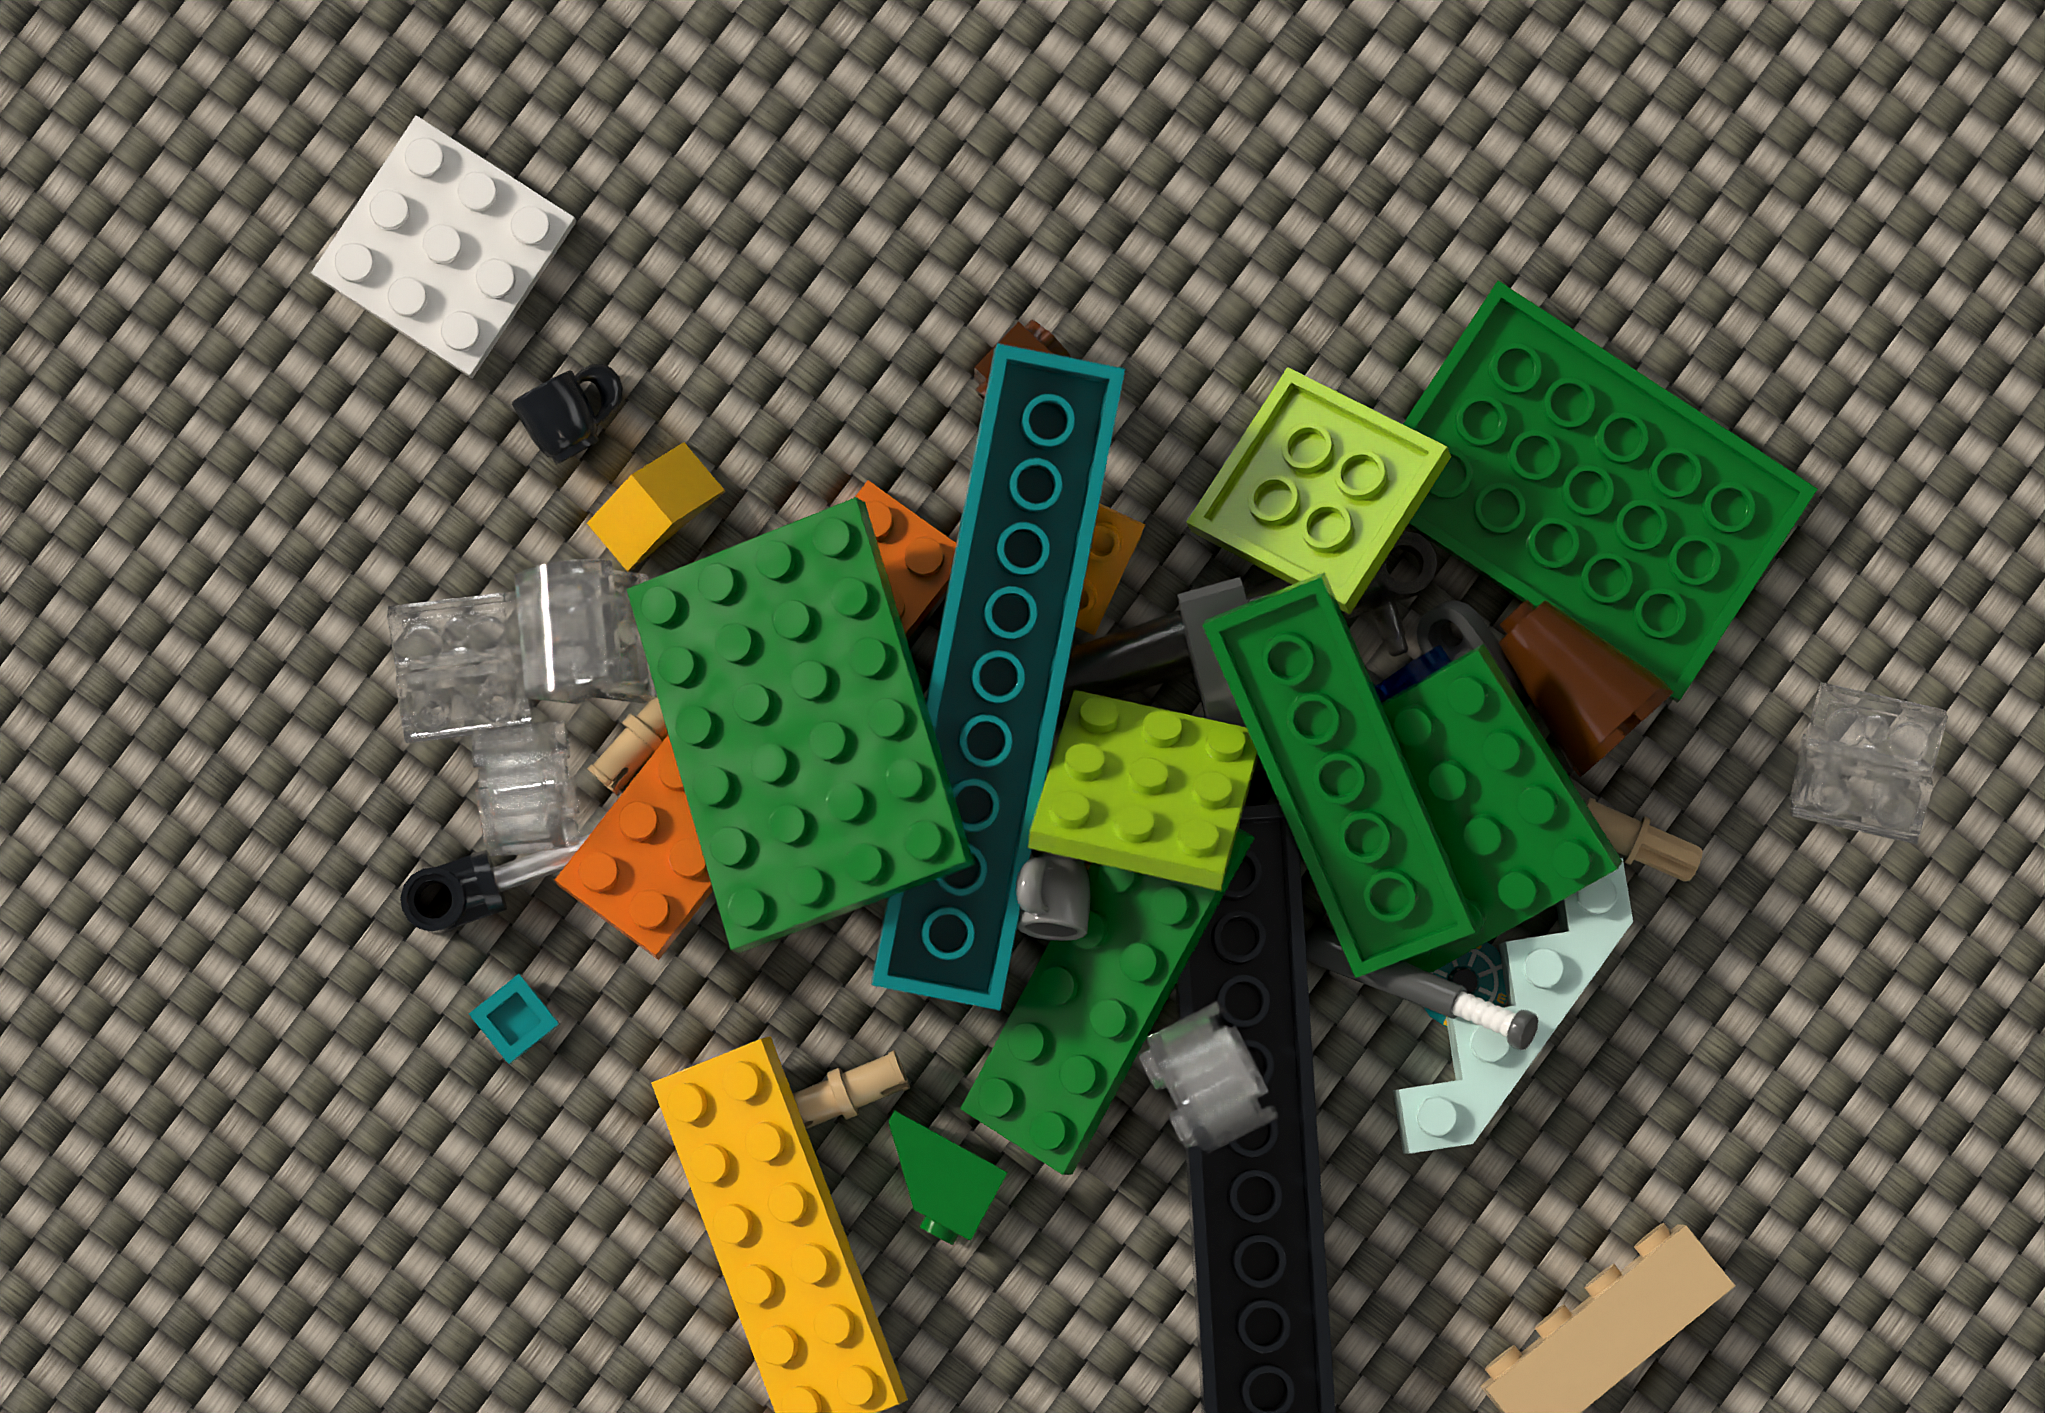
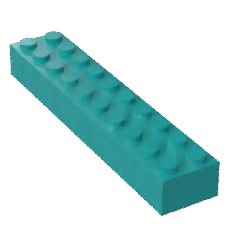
M998 343L994 348L925 701L975 865L887 897L871 977L872 986L990 1009H1001L1020 911V904L1016 894V881L1022 866L1030 860L1032 850L1028 848L1030 829L1045 783L1125 373L1124 368Z

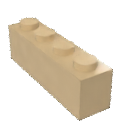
M1662 1223L1636 1243L1634 1248L1640 1256L1620 1271L1615 1264H1612L1595 1276L1584 1287L1590 1296L1570 1312L1565 1304H1563L1545 1317L1534 1328L1541 1337L1524 1351L1520 1352L1513 1345L1496 1357L1485 1368V1371L1491 1378L1480 1387L1501 1413H1581L1734 1288V1283L1686 1225L1677 1224L1669 1230Z

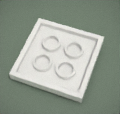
M415 116L311 274L473 379L575 225L576 219L420 117Z

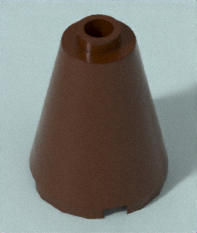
M1527 599L1499 625L1507 635L1498 644L1568 765L1580 777L1618 745L1638 724L1643 722L1673 693L1665 683L1666 681L1547 600L1535 608Z

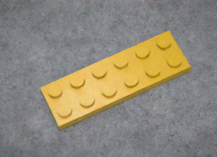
M771 1036L651 1082L775 1413H877L907 1401L906 1392Z

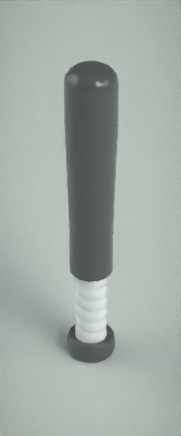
M1316 925L1305 934L1306 960L1315 965L1416 1003L1449 1018L1455 1019L1458 1016L1463 1017L1467 1021H1473V1023L1482 1025L1486 1029H1492L1496 1033H1501L1507 1037L1508 1044L1516 1049H1526L1536 1034L1538 1017L1533 1012L1520 1010L1517 1013H1513L1501 1006L1484 1001L1482 998L1467 994L1465 987L1403 960L1355 978L1335 930L1323 925Z

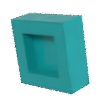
M521 974L516 975L469 1013L470 1017L510 1065L561 1025Z

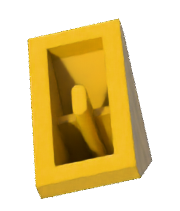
M683 442L631 474L587 522V525L624 569L630 572L720 497L725 490L686 443Z

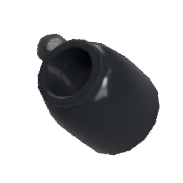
M591 364L581 369L576 375L570 370L540 384L516 398L512 402V406L535 445L544 455L552 458L557 465L600 441L596 434L597 426L617 411L622 401L623 387L620 377L613 368L604 364ZM590 381L599 390L601 408L596 416L580 386L583 382Z

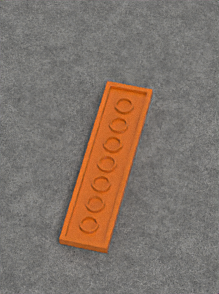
M867 480L855 497L866 503L905 636L908 640L948 588L956 542ZM669 735L555 878V882L560 888L657 960L663 956L713 891Z

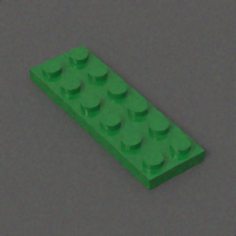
M1325 572L1206 619L1202 624L1355 978L1475 933L1477 928L1475 920Z
M1238 828L1221 891L1092 862L1088 869L1091 895L1086 935L1076 940H1050L960 1109L1060 1174H1073L1255 837Z

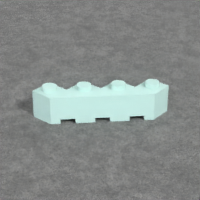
M1623 862L1617 870L1556 903L1561 933L1506 941L1498 944L1508 1007L1503 1008L1513 1013H1517L1520 1010H1528L1536 1014L1538 1017L1536 1034L1530 1045L1526 1049L1520 1050L1510 1046L1507 1042V1037L1501 1033H1496L1492 1029H1486L1482 1025L1473 1023V1021L1465 1020L1463 1017L1457 1016L1455 1019L1446 1017L1456 1081L1393 1090L1403 1154L1468 1145L1476 1141L1633 923Z

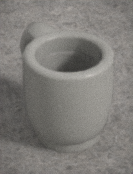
M1040 850L1036 851L1033 859H1030L1022 866L1016 881V894L1020 904L1017 928L1029 936L1047 940L1067 941L1084 937L1088 928L1091 895L1090 878L1085 867V860Z

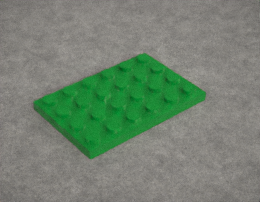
M1500 281L1496 282L1403 423V425L1447 446L1451 455L1450 460L1407 527L1522 602L1528 599L1537 608L1543 601L1547 600L1666 681L1665 683L1673 691L1669 698L1676 703L1681 700L1818 490L1815 486Z
M857 497L626 589L730 950L739 953L745 952L975 865L864 501Z

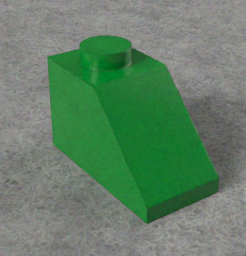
M894 1110L888 1123L913 1209L925 1216L920 1228L951 1245H954L959 1235L971 1241L1008 1172Z

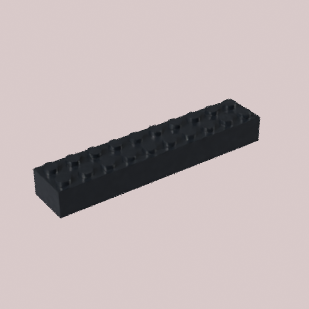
M1280 804L1244 806L1238 828L1255 838L1175 984L1202 1413H1336L1300 851Z

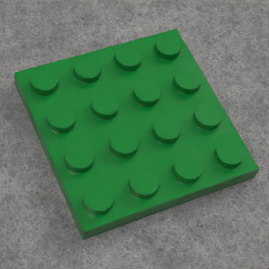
M1484 643L1381 703L1477 925L1476 931L1473 934L1403 961L1432 973L1619 868L1623 861Z

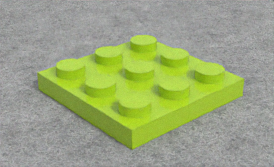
M1287 367L1186 523L1192 533L1292 585L1325 572L1340 609L1351 614L1445 468L1451 455L1447 446Z
M1074 690L1030 829L1028 848L1221 891L1258 759L1257 750L1247 727Z

